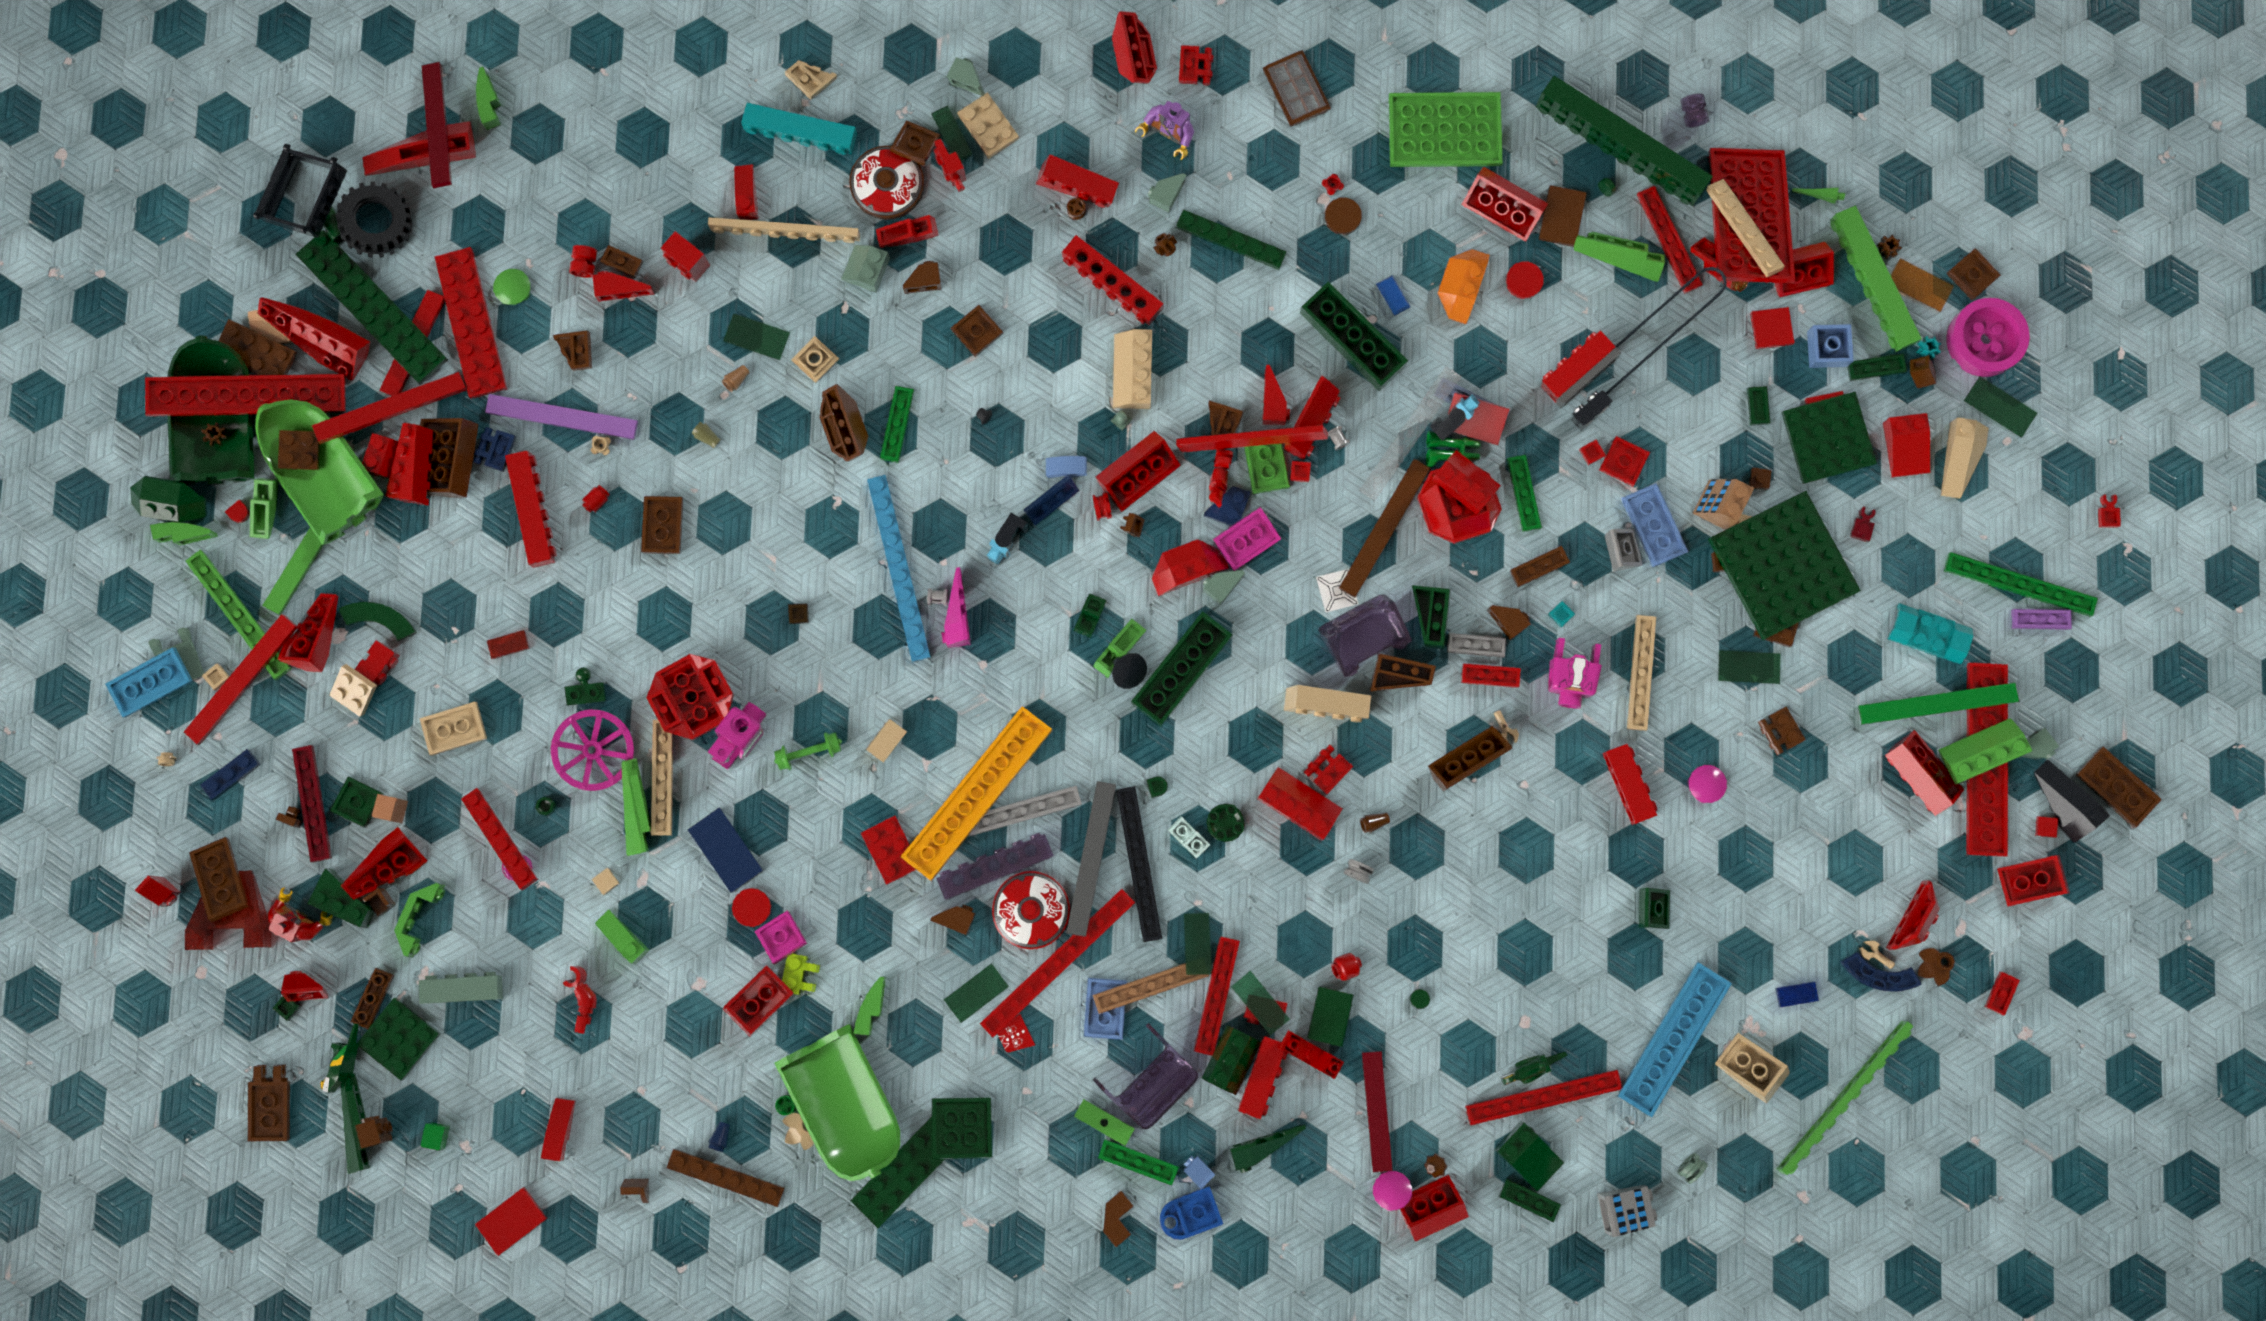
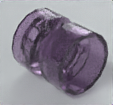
M1692 94L1680 100L1682 111H1685L1683 117L1686 127H1698L1709 122L1708 110L1704 109L1706 107L1704 94Z

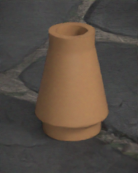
M741 365L739 368L726 374L722 383L732 392L739 388L750 372L744 365Z

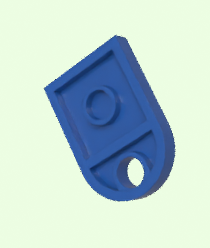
M1210 1186L1173 1199L1164 1205L1160 1213V1225L1165 1234L1173 1239L1182 1240L1223 1225ZM1173 1217L1176 1220V1225L1173 1228L1166 1227L1164 1224L1166 1218Z

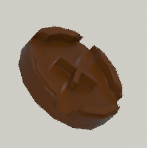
M1347 197L1332 200L1325 211V223L1336 234L1348 235L1354 232L1359 227L1362 219V211L1359 205Z

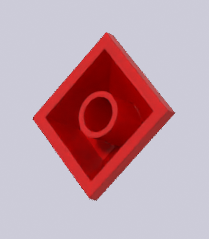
M291 971L290 974L284 975L281 994L287 1002L329 998L323 986L307 974L302 973V971Z

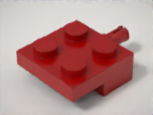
M941 139L934 141L935 149L933 151L938 165L942 167L946 181H951L952 185L956 186L958 192L963 191L965 187L962 182L966 181V175L957 153L948 154Z

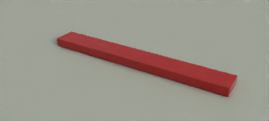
M459 372L314 424L312 428L319 444L461 393L466 391V387Z
M1323 425L1178 438L1176 439V446L1181 452L1325 440L1328 439V432Z
M281 614L185 729L184 733L196 744L200 745L298 626L286 615Z
M1612 1070L1466 1105L1465 1108L1469 1124L1475 1125L1621 1090L1622 1084L1618 1070Z

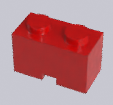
M375 640L367 651L369 654L366 660L362 659L354 670L378 687L379 684L381 685L386 680V674L389 670L397 665L400 655L383 643Z

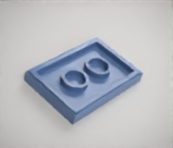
M1088 978L1084 1037L1123 1040L1125 1005L1098 1014L1092 995L1126 984V980Z

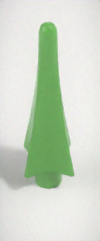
M1839 188L1792 189L1794 193L1812 196L1835 204L1836 200L1844 201L1845 193L1838 192Z

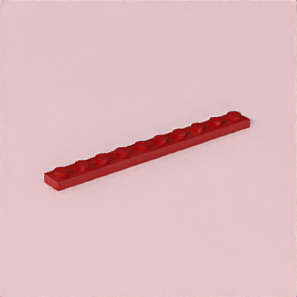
M1121 889L1090 918L1086 937L1072 935L979 1024L994 1038L1132 907L1135 902Z

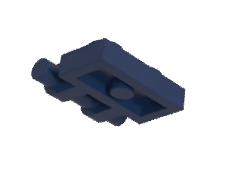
M486 427L484 433L480 435L479 439L481 441L478 449H475L473 463L480 465L482 459L485 458L484 465L486 467L504 472L507 465L505 455L511 454L516 436L499 430L496 431L495 436H491L493 429ZM488 442L492 443L489 453L485 452Z

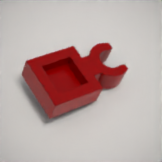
M2104 494L2100 497L2103 507L2098 509L2099 528L2121 527L2120 508H2115L2117 495H2112L2111 502H2108L2107 496Z

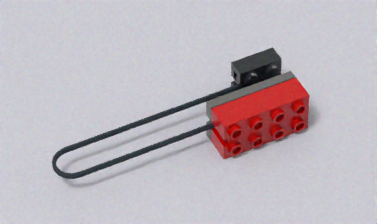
M1707 267L1699 271L1617 345H1614L1601 330L1598 333L1594 331L1586 338V344L1583 346L1579 344L1572 351L1569 359L1563 358L1557 364V369L1554 372L1550 370L1542 377L1541 388L1562 409L1619 358L1621 352L1618 347L1699 275L1705 271L1712 270L1722 276L1723 288L1717 295L1606 392L1602 390L1599 393L1595 391L1588 397V403L1585 406L1580 404L1573 411L1571 421L1582 431L1610 407L1613 401L1607 394L1723 293L1727 281L1726 276L1721 270Z

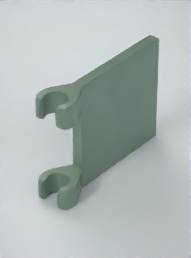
M182 627L177 632L183 642L172 647L177 649L192 680L201 677L204 674V670L192 642L190 630ZM152 639L148 642L155 656L172 648L169 647L162 650V644L159 639Z

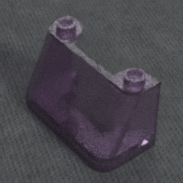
M1384 594L1373 597L1323 624L1318 629L1344 677L1355 675L1358 672L1359 663L1391 646L1403 649L1408 643L1412 642L1395 602Z

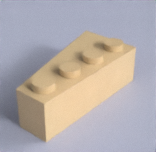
M1295 685L1286 688L1284 711L1303 715L1314 714L1316 717L1332 716V719L1337 720L1350 718L1351 722L1361 723L1362 720L1369 718L1371 695Z

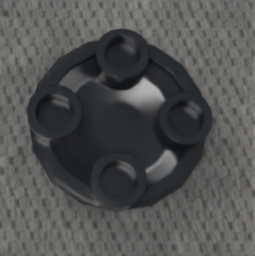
M1129 653L1122 657H1117L1113 661L1112 677L1118 687L1131 689L1138 686L1144 680L1147 673V664L1140 654Z

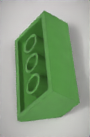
M2010 718L1943 747L1938 752L1954 784L1957 785L2032 752V749L2024 733Z

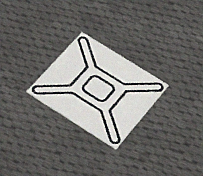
M1349 569L1316 577L1325 612L1359 604L1357 596L1353 598L1338 589Z

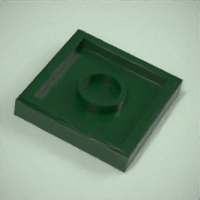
M348 776L330 811L366 828L372 817L377 794L383 795L384 793Z

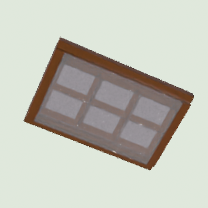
M1303 50L1262 68L1290 127L1331 110Z

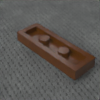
M1559 546L1511 569L1510 573L1519 588L1569 564L1570 561L1563 547Z

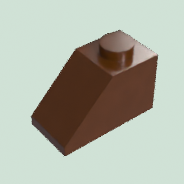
M925 261L923 264L918 265L903 284L904 293L941 290L938 262Z
M1495 605L1487 609V612L1509 640L1531 625L1529 616L1524 611L1521 612L1520 609Z
M962 904V907L955 906L932 916L930 921L968 935L976 913L972 912L973 908Z

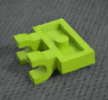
M791 954L786 959L782 981L795 995H800L801 990L815 992L816 984L803 982L805 970L819 973L820 965L807 963V956Z

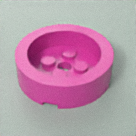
M1982 298L1968 304L1954 316L1949 324L1946 335L1947 348L1951 358L1955 359L1962 370L1979 377L1996 376L2014 366L2026 353L2030 339L2029 327L2023 314L2014 305L1998 298ZM1985 334L1989 338V344L1981 341L1982 335Z

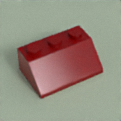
M1826 242L1793 249L1794 283H1774L1779 298L1834 285V251Z
M1457 450L1447 459L1432 479L1476 515L1480 513L1501 487L1499 483Z
M1449 1174L1412 1191V1198L1400 1209L1415 1242L1469 1217L1465 1204Z

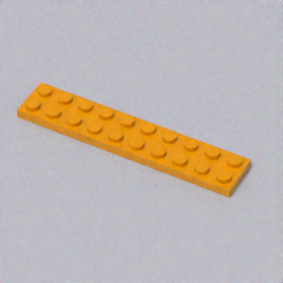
M1022 706L901 855V858L932 882L1053 731L1052 728Z

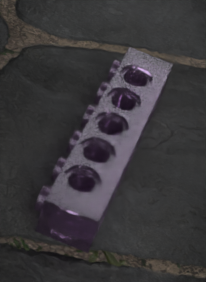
M1040 832L1030 836L1029 841L1023 843L1022 840L1012 843V847L1005 850L1002 847L993 851L994 855L987 857L985 854L975 858L976 862L972 864L968 862L962 863L957 866L958 869L951 872L948 869L940 872V877L936 879L944 899L949 900L1054 857L1046 835H1041ZM1028 846L1036 847L1035 855H1026L1025 850ZM1010 853L1018 855L1016 863L1011 864L1008 862L1007 857ZM993 860L1000 862V868L996 871H992L989 867L990 862ZM976 867L982 870V875L979 878H973L971 874L972 870ZM962 875L964 878L963 884L955 885L953 882L954 877Z

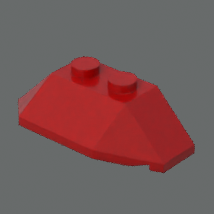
M1120 11L1117 15L1112 35L1118 71L1132 83L1148 84L1157 70L1150 34L1135 12Z
M1196 539L1163 552L1152 576V582L1159 597L1205 579L1209 575L1213 576L1215 573L1228 570L1229 566L1219 549Z
M1931 881L1921 882L1886 949L1896 950L1922 943V941L1924 942L1928 938L1930 933L1928 930L1931 924L1934 925L1939 917L1937 913L1940 910Z

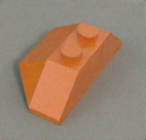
M1471 249L1449 258L1437 293L1448 319L1467 324L1488 264L1489 254Z

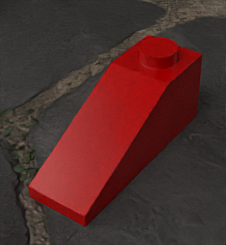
M753 164L734 166L737 216L739 220L759 219Z
M600 271L598 274L592 275L594 294L599 302L655 295L650 285L612 272Z
M1266 365L1262 424L1285 426L1286 420L1290 419V409H1287V402L1271 366Z

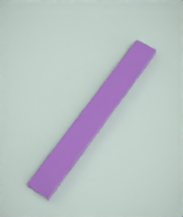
M489 394L485 410L487 414L635 440L638 426L637 420Z

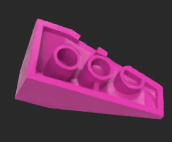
M957 567L955 571L944 625L945 632H941L942 641L946 643L948 648L971 645L960 567Z

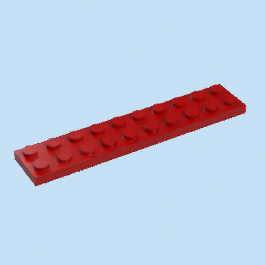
M344 374L145 377L146 416L257 414L259 407L263 404L290 399L308 402L320 408L324 413H346Z
M1967 663V690L2008 684V664ZM2008 704L1967 710V737L2007 720ZM2008 762L1967 780L1966 855L2008 857Z

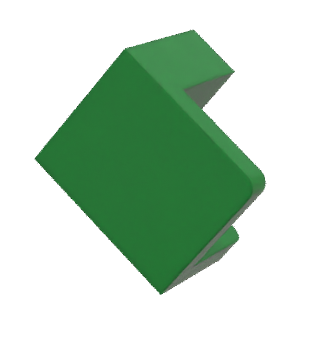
M433 1122L425 1123L421 1147L439 1151L444 1150L450 1126Z

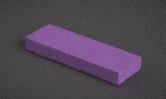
M2011 610L2012 629H2072L2071 610Z

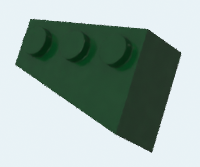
M1412 585L1425 647L1445 649L1451 596L1450 589Z
M325 868L307 904L357 927L368 928L375 913L370 904L364 903L363 897L353 900L341 887L344 880L333 869Z

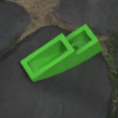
M482 66L479 67L477 76L476 102L481 122L487 130L501 125L494 109L501 106L490 77Z
M254 479L253 499H250V537L269 539L271 536L278 497L279 481L277 479Z
M168 522L150 525L152 538L159 543L173 540V543L182 546L218 537L217 533L210 529L188 523Z
M1131 619L1096 660L1093 667L1109 678L1114 667L1113 661L1117 657L1129 654L1144 635L1146 629Z
M879 977L865 996L859 1009L853 1034L871 1035L873 1016H881L886 977Z

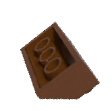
M1491 726L1429 764L1428 768L1436 784L1442 791H1445L1513 748L1496 728Z

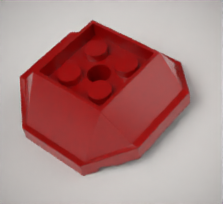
M1439 469L1430 471L1417 497L1429 534L1456 544L1490 533L1502 510L1497 493L1493 495L1480 513L1476 515L1466 506L1459 505L1456 498L1432 480Z
M688 654L655 673L646 698L665 732L695 740L718 727L731 709L734 693L715 660ZM691 693H696L697 695L694 702L688 701V696Z

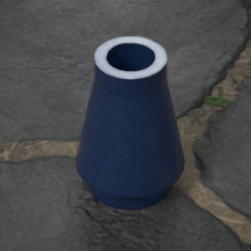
M719 1121L717 1128L708 1141V1148L723 1152L724 1148H727L729 1124Z

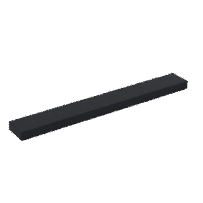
M1133 786L1116 789L1143 943L1161 940L1162 933L1136 788Z

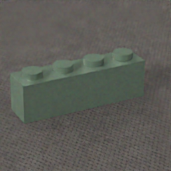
M484 972V976L476 977V973H465L463 978H457V974L445 975V979H437V975L425 976V980H419V1004L503 999L502 975H496V972Z

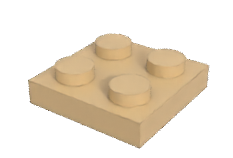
M345 664L341 666L329 696L361 717L365 714L377 685Z

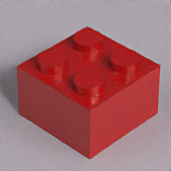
M676 231L661 247L664 253L663 257L667 260L666 262L674 269L677 267L687 280L693 279L697 282L710 267L705 255Z

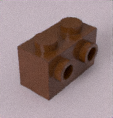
M372 1116L362 1119L361 1124L355 1125L361 1149L393 1140L391 1135L392 1125L387 1120V1117Z

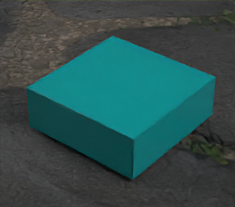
M1561 601L1548 615L1562 628L1575 613Z

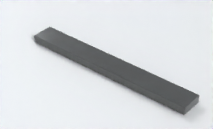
M1097 781L1067 934L1087 936L1116 784Z

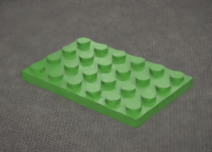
M1501 92L1389 93L1390 167L1502 166Z

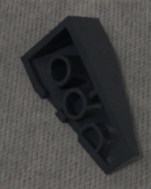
M2046 760L2033 772L2042 793L2046 795L2051 811L2058 818L2059 828L2073 843L2097 829L2110 816L2095 799L2049 760Z

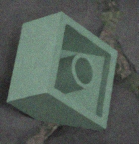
M855 245L841 280L877 293L890 260L888 252L872 246Z

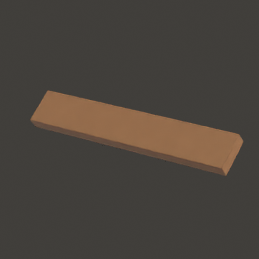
M1202 957L1092 996L1098 1014L1210 975Z

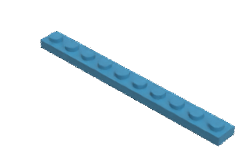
M882 475L867 479L911 661L916 662L931 658L887 477Z

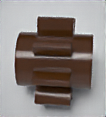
M1162 233L1156 237V246L1153 248L1157 254L1168 257L1176 251L1175 244L1177 240L1173 235Z
M1893 234L1888 239L1886 236H1883L1881 242L1876 245L1879 248V253L1885 256V259L1890 255L1895 258L1898 255L1897 252L1902 249L1899 246L1900 239L1894 238Z
M217 422L215 426L207 424V429L202 430V433L206 435L203 437L204 442L210 441L211 447L214 444L222 446V440H227V437L222 434L226 432V429H219ZM215 432H217L218 436L214 435V437L212 438L211 434H215Z

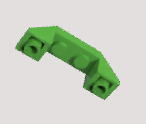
M435 883L409 895L394 929L404 956L414 957L421 947V944H419L421 939L407 934V932L414 926L415 920L413 919L415 914L422 908V899L438 903V900L440 901L445 893L444 884Z

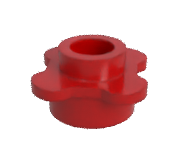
M1332 174L1327 179L1322 180V186L1327 189V194L1330 196L1344 188V184L1341 183L1337 174Z

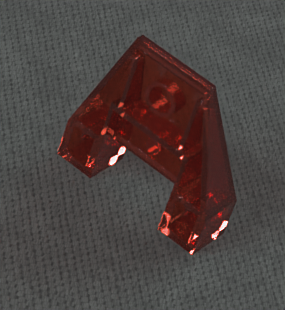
M252 870L239 871L249 907L211 922L208 920L202 896L200 897L185 929V950H213V930L244 929L243 948H271L272 931L269 930L268 915Z

